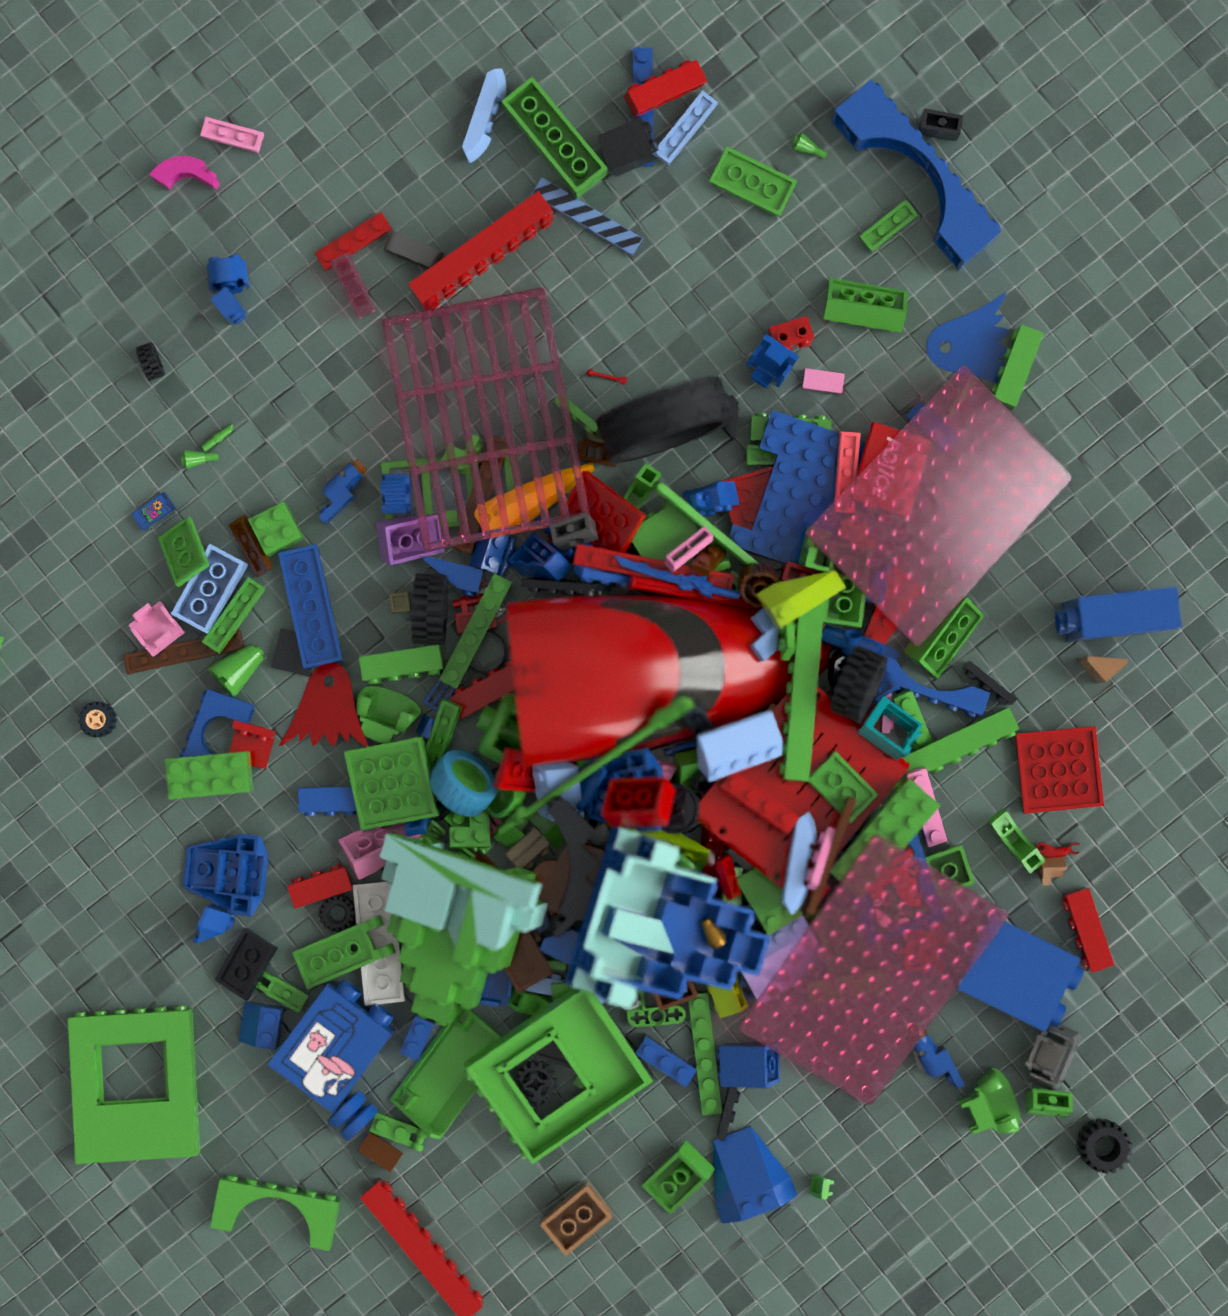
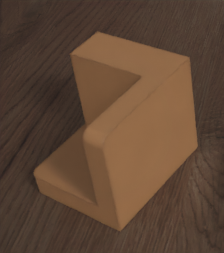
M1063 857L1044 858L1045 862L1039 866V878L1042 886L1051 885V877L1063 876L1064 870H1067Z

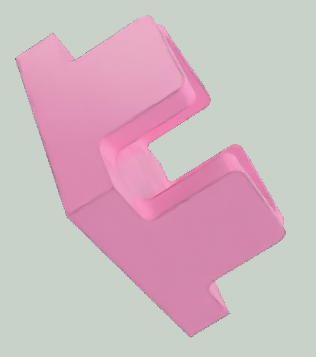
M161 601L154 606H151L149 603L132 615L135 620L128 625L135 637L153 657L185 633Z

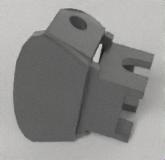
M1049 1025L1046 1032L1042 1031L1041 1035L1037 1034V1040L1025 1065L1028 1066L1027 1076L1032 1082L1047 1090L1059 1091L1077 1050L1081 1034L1062 1025L1057 1027ZM1050 1033H1053L1067 1040L1063 1045L1047 1037L1050 1036ZM1035 1069H1038L1042 1071V1073L1051 1076L1050 1080H1047V1078L1037 1073H1034Z

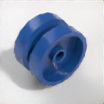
M358 1090L351 1098L348 1097L327 1120L333 1128H338L344 1122L347 1123L339 1133L346 1142L379 1111L373 1103H369L363 1109H360L367 1098L361 1090Z

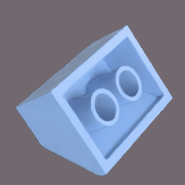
M569 762L533 765L537 801L577 774L578 767ZM580 782L562 793L561 796L584 818L583 811L580 813L576 808V804L581 800ZM545 805L538 810L540 816L552 822L555 821L546 810L549 806Z

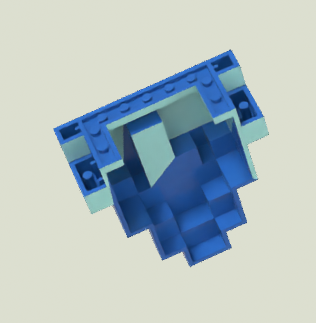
M612 827L565 982L573 988L594 992L607 1003L631 1008L632 1003L636 999V988L681 999L682 994L685 993L687 988V979L731 990L732 985L736 981V971L759 975L764 965L765 952L770 945V936L763 932L749 929L754 922L755 911L712 896L717 889V880L703 872L675 864L679 857L678 847L664 840L642 835L634 830ZM708 917H711L713 923L726 935V943L715 949L708 946L703 927L700 923Z

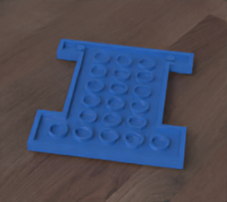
M771 410L758 448L776 454L775 462L752 529L749 530L732 524L728 538L747 551L783 563L789 561L795 564L799 562L807 526L830 531L829 543H831L842 512H833L839 433ZM860 441L858 469L866 444L863 441ZM825 555V559H824V563H823V566H824V567H825V562H826V555Z

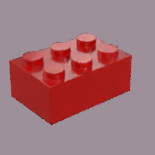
M666 777L610 779L601 815L611 827L667 826L675 789Z

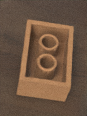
M586 1181L540 1220V1226L562 1253L567 1256L613 1217V1212L590 1183Z

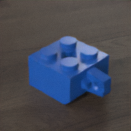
M715 482L708 486L686 490L682 495L683 500L704 517L714 516L716 512L732 511V507L739 505L735 482Z

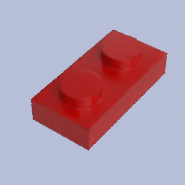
M731 855L723 856L715 861L716 872L721 881V890L726 900L734 899L742 894Z

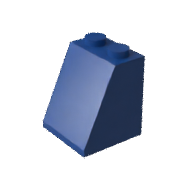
M779 1042L726 1043L719 1046L717 1053L718 1060L720 1061L718 1078L721 1081V1087L768 1088L780 1082Z

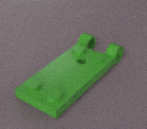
M381 915L292 952L306 988L310 989L396 953L393 943L376 949L369 933L370 930L384 925ZM352 944L357 946V951L351 949Z

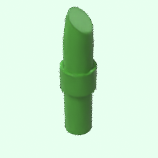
M233 424L215 433L212 438L201 445L205 452L223 441L233 431Z

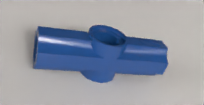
M826 625L821 636L823 643L841 648L842 652L851 656L856 646H861L878 654H881L884 645L881 642L863 637L860 631L854 629L844 631Z

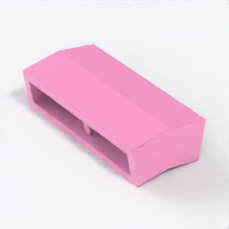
M704 526L668 554L664 564L673 573L713 541V534ZM701 537L704 538L696 546H694L693 548L691 547V545L698 539H700ZM683 551L686 552L678 560H676L675 562L673 561V559L677 557L680 553H682Z

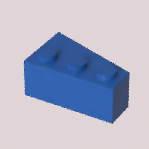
M535 532L507 560L520 575L559 581L562 577L566 576L572 568V565L558 551Z

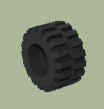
M1096 1119V1122H1088V1127L1084 1125L1082 1127L1084 1131L1083 1133L1079 1132L1078 1137L1080 1140H1077L1076 1144L1079 1147L1077 1151L1081 1155V1159L1091 1169L1099 1173L1101 1171L1103 1174H1108V1171L1116 1173L1117 1168L1123 1169L1122 1164L1124 1162L1128 1164L1129 1159L1127 1157L1132 1155V1151H1130L1132 1143L1129 1141L1130 1137L1125 1130L1108 1119L1104 1121ZM1102 1136H1112L1114 1140L1112 1152L1103 1157L1097 1156L1094 1151L1096 1141Z

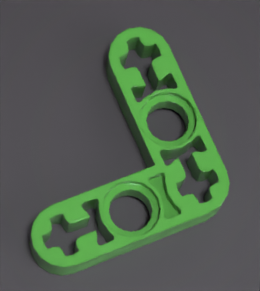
M636 988V992L640 994L641 999L638 1007L627 1010L630 1025L633 1027L678 1024L684 1021L686 1013L681 1005L667 1008L668 1013H674V1009L682 1012L679 1019H675L674 1016H668L669 1021H665L666 1014L662 1010V1019L660 1021L652 1020L651 1013L655 1010L660 1011L658 1006L645 1007L644 992L642 989ZM644 1011H648L649 1022L645 1023V1018L639 1019V1023H635V1020L631 1019L635 1012H638L639 1016H645Z

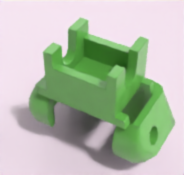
M371 685L358 692L357 715H360V721L363 722L361 727L363 735L380 743L393 742L395 736L400 731L404 733L422 713L421 707L417 702L389 688Z
M991 1067L976 1081L975 1093L957 1100L962 1108L968 1107L974 1122L968 1128L972 1131L973 1135L989 1128H993L998 1133L1019 1132L1020 1112L1013 1090L1002 1072Z

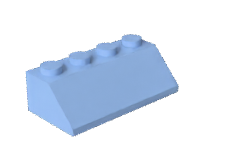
M769 710L697 736L698 768L710 782L781 756L782 738L773 713Z

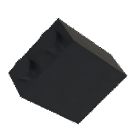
M639 117L598 135L609 173L617 177L658 159V146L656 141L652 140L651 133H653V130L648 121L646 122Z

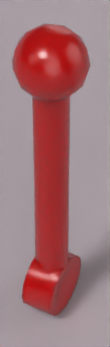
M592 369L587 370L589 377L606 378L618 381L622 385L627 383V378L624 376L619 378L597 373Z

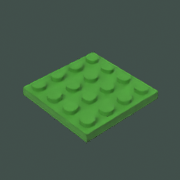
M423 736L344 751L361 830L439 815L436 797L430 786V769Z

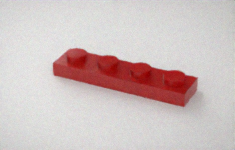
M380 212L314 254L324 270L327 271L392 231V228L383 213Z

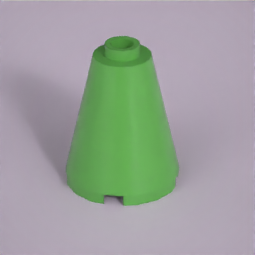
M250 644L211 664L208 670L214 679L222 685V688L231 697H235L264 660L262 656L264 652L258 645L253 646Z

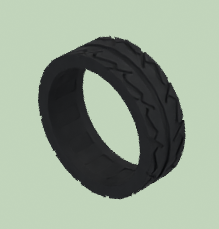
M707 376L670 385L620 404L596 419V424L601 439L604 440V448L609 462L622 463L667 451L704 437L731 423L734 420L729 401L725 398L726 392L721 378L718 376Z

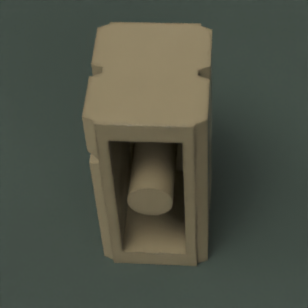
M534 826L523 838L505 852V855L516 867L529 870L535 864L533 860L538 855L542 858L550 851L548 846L551 843Z

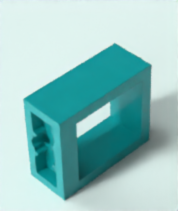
M883 696L875 704L857 733L897 761L901 756L906 757L911 751L912 747L910 744L912 741L915 743L921 735L919 730L923 724ZM882 713L909 732L900 747L873 728Z

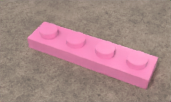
M924 766L905 773L907 778H910L935 800L929 776ZM938 809L922 827L928 847L947 841Z

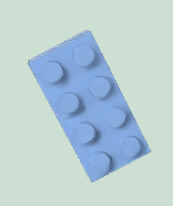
M211 544L208 545L205 551L210 566L189 580L171 615L207 634L223 613L249 565Z

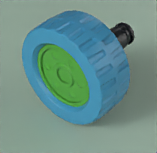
M463 750L446 752L430 771V786L435 796L439 799L437 801L439 815L431 818L435 821H442L450 810L463 816H476L482 813L496 797L498 788L494 787L496 778L490 768L482 760Z

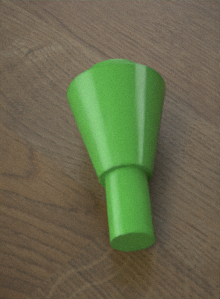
M802 132L799 135L796 134L791 142L794 151L815 154L823 159L827 155V151L817 147Z
M184 450L185 454H181L182 466H186V469L206 463V461L218 460L217 452L204 454L203 452Z

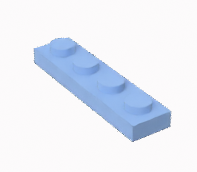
M702 90L658 145V158L669 166L715 109L718 102Z

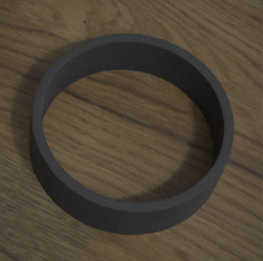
M488 630L487 632L498 636L504 646L503 659L501 663L496 667L499 669L506 660L507 647L503 638L499 634H497L494 631ZM471 665L469 666L472 670H474V671H476V672H478V673H484V674H486V673H489L490 671H492V670H489V671H480V670H477V669L473 668Z

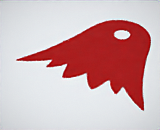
M337 663L321 665L312 673L296 715L279 746L289 742L297 734H299L300 742L309 732L313 746L320 741L324 733L329 743L334 746L340 732L345 741L349 742V734H351L357 741L368 747L357 717L351 681L347 671ZM328 675L334 677V684L331 687H327L324 684V679Z

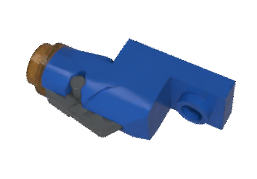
M358 459L354 462L351 461L349 464L346 463L326 477L327 484L322 492L331 500L332 504H327L320 511L321 515L319 518L325 524H328L355 498L349 490L355 488L367 471Z
M923 1027L917 1028L908 1034L910 1046L919 1070L925 1071L933 1078L948 1072L945 1076L951 1086L954 1084L957 1089L965 1086L946 1048L936 1049L938 1047L931 1040L928 1032L924 1031Z

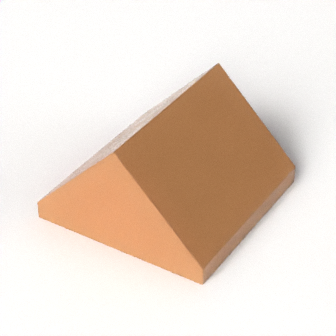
M1087 656L1079 658V663L1097 683L1107 682L1128 663V659Z

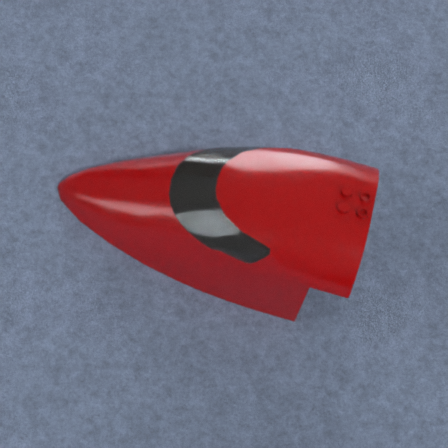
M653 595L571 596L507 602L511 656L525 766L600 758L651 723L650 719L655 717V713L658 710L668 708L672 705L671 702L678 697L689 698L692 701L698 699L715 729L760 714L766 711L771 703L777 705L786 694L787 682H790L791 674H788V664L792 662V656L789 661L782 660L781 651L777 649L768 659L761 662L750 648V645L762 635L751 619L758 612L755 610L684 597ZM822 640L818 676L828 668V653L834 648L832 645L823 643ZM681 715L665 727L655 729L621 754L632 750L668 746L694 738L695 735L684 716Z

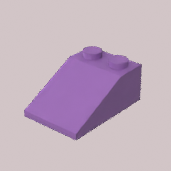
M439 513L397 517L376 522L380 557L383 562L389 565L445 552Z

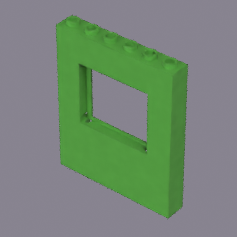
M577 988L571 989L465 1061L464 1066L466 1070L463 1071L469 1081L474 1080L477 1085L475 1086L477 1093L480 1097L485 1096L488 1100L486 1105L491 1113H497L499 1116L497 1121L503 1129H508L510 1132L508 1137L514 1145L518 1143L521 1148L519 1150L524 1160L529 1159L531 1164L540 1160L653 1082L649 1073L595 993ZM554 1040L587 1089L540 1120L507 1071Z
M186 1005L174 1006V1009L166 1010V1006L154 1007L152 1011H146V1008H135L134 1012H126V1009H116L114 1013L98 1010L94 1011V1014L86 1015V1011L74 1012V1015L68 1018L75 1164L197 1157L200 1154L193 1009L186 1008ZM163 1042L166 1097L104 1101L101 1046Z

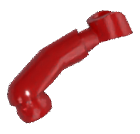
M1044 842L1036 845L1040 854L1047 858L1064 857L1070 853L1073 855L1080 853V851L1073 852L1071 850L1073 845H1080L1077 842L1070 844L1069 847L1063 846L1059 848Z

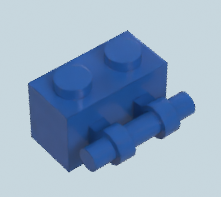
M481 528L469 566L504 577L506 570H509L510 567L507 560L515 551L516 539L503 533L490 536Z

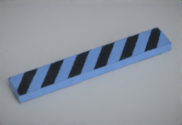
M541 177L531 193L533 195L539 191L550 207L632 257L643 240L637 234Z

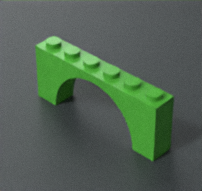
M226 1174V1176H222L219 1180L210 1228L230 1232L234 1227L239 1212L247 1204L260 1198L276 1197L292 1203L304 1215L310 1231L309 1247L327 1251L331 1249L341 1198H336L337 1195L332 1193L321 1195L311 1189L300 1191L297 1190V1187L290 1185L279 1187L275 1182L259 1183L254 1178L238 1179V1176L234 1174Z

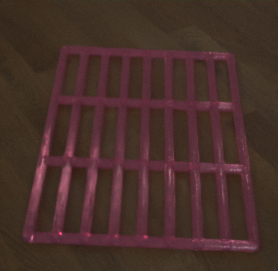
M536 288L383 319L382 324L421 539L425 551L550 527L551 524L585 513L590 515L544 288ZM537 296L539 297L551 362L543 364L539 363L527 298ZM517 300L520 303L532 366L522 368L519 365L507 302ZM500 304L512 370L500 372L488 306ZM476 308L481 310L493 372L492 374L482 376L469 310ZM461 312L473 374L472 378L462 380L449 314ZM442 316L454 380L452 382L442 383L430 322L431 317ZM421 319L434 385L422 387L410 321ZM403 323L414 389L406 391L402 389L391 325ZM553 370L566 433L565 437L555 439L541 373ZM534 374L546 435L545 441L534 442L522 380L523 375ZM513 377L527 443L520 446H515L502 382L503 379ZM493 381L495 382L507 448L495 450L483 383ZM475 385L487 447V452L475 454L463 387ZM453 389L456 391L468 455L459 458L455 456L443 392ZM436 393L448 460L436 462L424 399V395ZM412 397L417 399L428 464L416 466L404 400ZM567 444L581 512L569 514L556 446ZM546 448L549 450L561 516L549 518L536 450ZM526 452L529 453L541 520L529 522L517 454ZM509 456L522 523L514 526L509 525L497 458ZM489 460L502 526V528L494 530L489 528L477 462ZM465 464L470 465L482 532L470 534L457 467ZM450 468L462 536L450 538L438 475V470ZM430 472L442 540L430 542L418 474Z

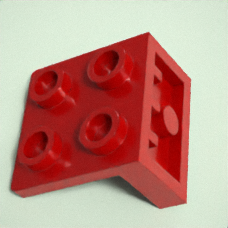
M234 720L232 728L235 729L229 753L250 751L251 766L266 769L277 731Z

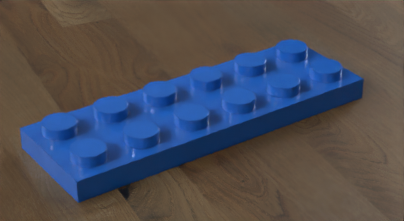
M313 544L279 552L278 556L303 669L343 661L318 545Z

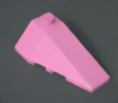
M405 822L384 828L382 826L376 827L375 830L367 832L363 830L355 831L338 840L358 880L377 872L386 864V860L380 858L385 836L389 833L406 836L404 832ZM423 834L406 837L414 839L419 838Z

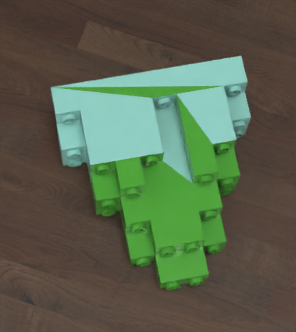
M389 833L385 836L380 858L386 860L381 879L388 881L387 884L392 886L385 911L391 913L386 932L393 934L397 941L403 943L398 962L404 963L399 982L406 984L405 986L410 989V992L416 993L411 1012L417 1013V1016L420 1018H430L435 1020L436 1024L446 1026L455 1021L459 1006L464 1009H471L479 1005L488 972L495 973V971L502 970L511 965L520 931L527 932L542 926L548 903L537 899L542 883L534 881L536 877L534 872L520 867L508 870L498 869L443 850L445 842L429 836L411 839L397 833Z

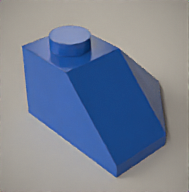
M215 904L206 906L196 928L200 933L195 935L193 942L197 944L223 934L227 930H231L236 920L233 918L234 914Z

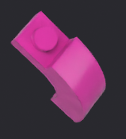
M190 156L169 158L157 165L149 174L154 181L169 190L177 181L187 177L196 178L215 190L220 185L216 178L217 175L208 169L206 170L207 165L204 161Z

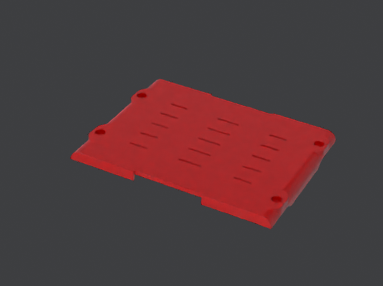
M817 687L818 698L816 699L810 776L836 751L845 761L851 756L847 763L858 774L865 767L860 777L878 794L850 824L848 823L836 854L835 862L840 851L869 814L878 808L907 771L910 764L902 757L896 761L889 755L886 756L884 751L857 733L862 726L860 723L831 712L832 700ZM785 694L772 710L782 742L784 743L785 734H783L782 730L783 723L787 722V714H784L785 702L789 700V694ZM823 733L822 736L818 739V741L813 745V743L819 737V735ZM837 744V746L835 747V749H834V750L831 752V754L827 757L828 753H829V752L832 750V748ZM781 755V758L770 772L768 770L778 757L737 771L742 777L799 817L809 812L816 826L817 841L820 833L825 832L828 827L835 829L840 814L833 809L827 818H824L832 806L822 796L811 807L810 805L818 797L819 793L809 783L804 786L798 795H796L805 782L786 780L782 783L784 780H782V775H779L780 763H783L784 755ZM726 776L718 778L699 801L700 810L697 821L783 890L792 832L782 842L787 834H783L775 827L768 831L771 826L759 816L754 819L755 813L743 805L740 808L741 804L718 788ZM818 843L816 845L810 844L809 848H812V856L810 861L807 860V869H813L814 862H811L815 850H819L820 844ZM775 874L779 875L778 879L775 878ZM809 889L807 897L811 893V889Z

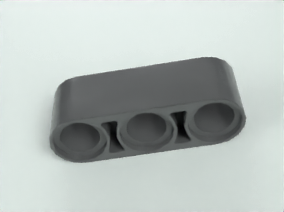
M391 231L384 247L386 252L427 270L442 260L444 255L443 252L395 231Z

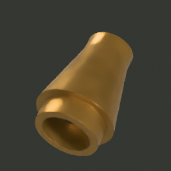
M711 917L700 922L708 946L715 949L726 943V935L713 923Z

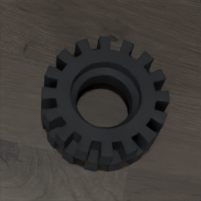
M149 342L136 347L138 360L148 381L165 376L162 361L154 344Z
M343 895L327 898L323 901L318 913L319 921L323 923V927L325 929L328 928L329 931L336 932L349 928L356 917L352 900L350 901L348 897ZM333 906H341L344 909L345 916L341 921H335L331 918L330 910Z

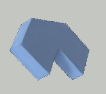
M764 607L751 617L762 635L750 645V648L761 662L768 659L778 649L779 629H776Z

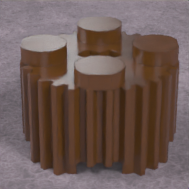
M755 562L754 565L747 564L743 567V572H740L741 575H739L738 579L740 595L746 603L749 602V605H752L753 608L757 607L759 609L763 606L756 594L773 584L779 583L775 569L769 564L765 565V563L761 564L760 562L758 564Z

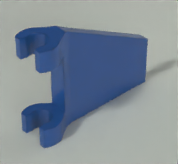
M593 758L591 761H589L584 766L579 768L578 772H580L581 770H583L599 758ZM604 766L580 781L582 799L576 804V808L580 813H582L584 808L588 812L593 810V799L607 772Z

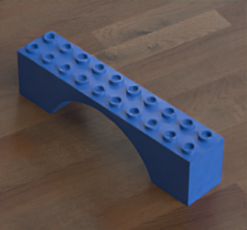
M871 79L834 110L831 122L856 151L869 148L896 151L912 159L926 172L936 189L940 206L939 226L933 242L959 271L997 238L1001 232L1000 225L995 219L991 220L986 214V208L973 199V193L961 185V180L955 173L952 174L949 171L945 160L937 157L933 146L930 143L926 144L922 139L921 132L909 124L908 117L896 109L895 102L891 98H887L880 84L874 83Z

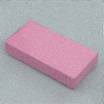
M805 368L802 389L842 394L845 374Z

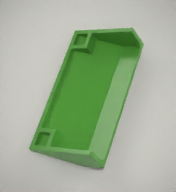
M459 1006L455 1021L442 1027L389 1100L429 1137L441 1139L476 1092V1083L474 1080L469 1081L463 1072L466 1070L464 1062L501 1038L504 1034L471 1009H464Z

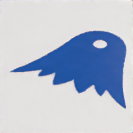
M1006 292L980 309L935 328L927 341V353L930 360L941 369L998 383L999 378L996 377L1000 366H1004V363L998 359L1004 357L1007 348L997 342L1001 341L1008 334L1009 330L995 327L1004 316L1003 314H995L1003 303ZM944 341L951 344V350L948 353H943L940 350V344Z

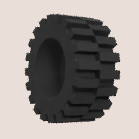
M416 573L414 577L411 604V635L414 644L444 645L448 619L447 574Z
M856 646L838 679L839 682L835 687V693L832 697L833 701L830 706L831 712L861 723L868 714L869 708L872 706L874 698L877 696V691L881 686V681L884 678V672L887 667V657L861 646Z

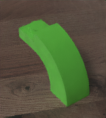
M645 463L623 498L640 510L653 490L651 485L654 481L660 479L662 473Z
M1004 808L987 820L1000 841L1030 874L1045 862L1038 849L1020 831Z

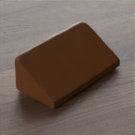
M372 1132L368 1133L357 1150L390 1173L403 1154Z

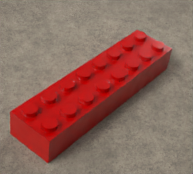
M537 191L408 283L412 293L425 311L435 309L440 304L439 301L445 297L448 299L456 293L455 290L460 286L465 287L470 284L471 278L477 274L478 276L484 274L488 270L487 267L492 263L497 264L501 262L506 253L509 251L513 253L520 247L523 241L533 239L537 235V231L550 227L554 220L553 210L541 193Z

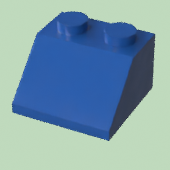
M245 1001L239 1042L253 1047L276 1050L279 1047L285 1007Z

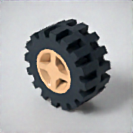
M88 703L81 709V713L78 715L80 717L78 724H80V729L84 731L83 733L90 737H105L116 727V712L107 703Z

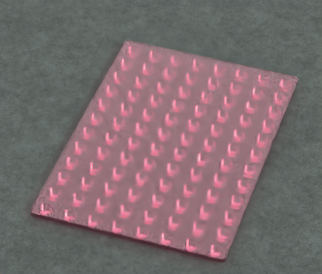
M961 366L806 531V535L915 646H919L1071 481L1072 476L967 366Z
M874 834L743 1019L739 1029L744 1034L866 1104L871 1105L1007 920L1008 913L879 834Z

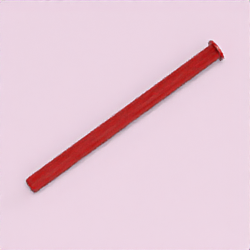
M635 574L630 575L628 582L629 590L634 588L759 611L762 608H753L741 596L737 600L711 594L712 598L709 599L703 597L696 589H691L690 591L684 589V591H681L677 584L635 577Z

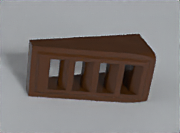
M583 439L578 441L575 460L616 467L617 463L607 461L604 444ZM587 446L586 456H583L584 447ZM592 448H595L594 458L591 457ZM601 449H604V450H603L602 460H601V459H599L600 450H601Z

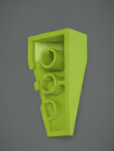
M836 570L776 583L756 594L776 629H780L846 587Z
M662 830L640 832L642 835L661 839L678 847L679 854L687 857L693 863L700 861L703 866L706 865L710 850L682 833L677 835L668 834Z

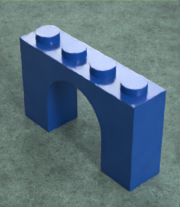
M208 689L207 692L204 691L200 703H202L200 711L197 710L194 715L193 730L190 729L187 734V747L182 749L179 758L214 755L208 749L204 740V732L207 725L213 719L221 716L248 724L252 719L256 705L212 689Z

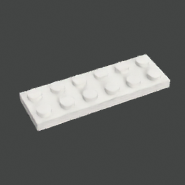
M388 881L353 885L356 924L358 925L381 915L384 925L370 930L369 933L376 949L393 943L396 953L361 967L365 1006L374 1005V1003L385 1004L405 1001L404 983L399 982L402 974V963L398 962L401 952L400 942L393 937V934L386 932L391 913L385 911L392 887L387 884Z

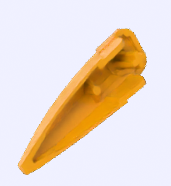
M587 463L533 480L478 506L474 512L475 518L484 532L490 536L500 533H512L525 523L531 522L541 514V511H545L575 487L583 471L588 470L592 473L595 467L592 463Z

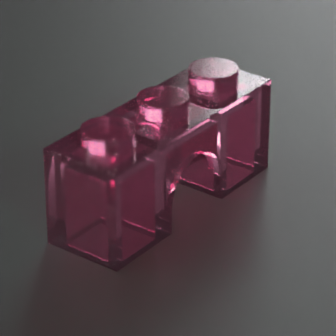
M349 253L330 261L358 319L376 312L377 310Z

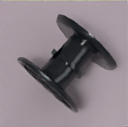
M671 784L675 789L668 824L667 826H662L661 830L665 833L676 835L692 832L700 826L697 819L700 810L699 801L703 797L700 793L694 794L691 789L684 785ZM676 806H678V808H680V812H678L677 810H675V807H676Z

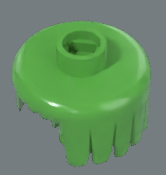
M512 693L504 694L495 709L486 705L475 727L483 730L477 747L478 752L500 764L506 747L522 749L516 695Z

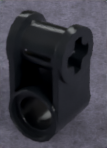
M838 647L833 648L828 653V681L832 688L837 686L838 679L849 658Z

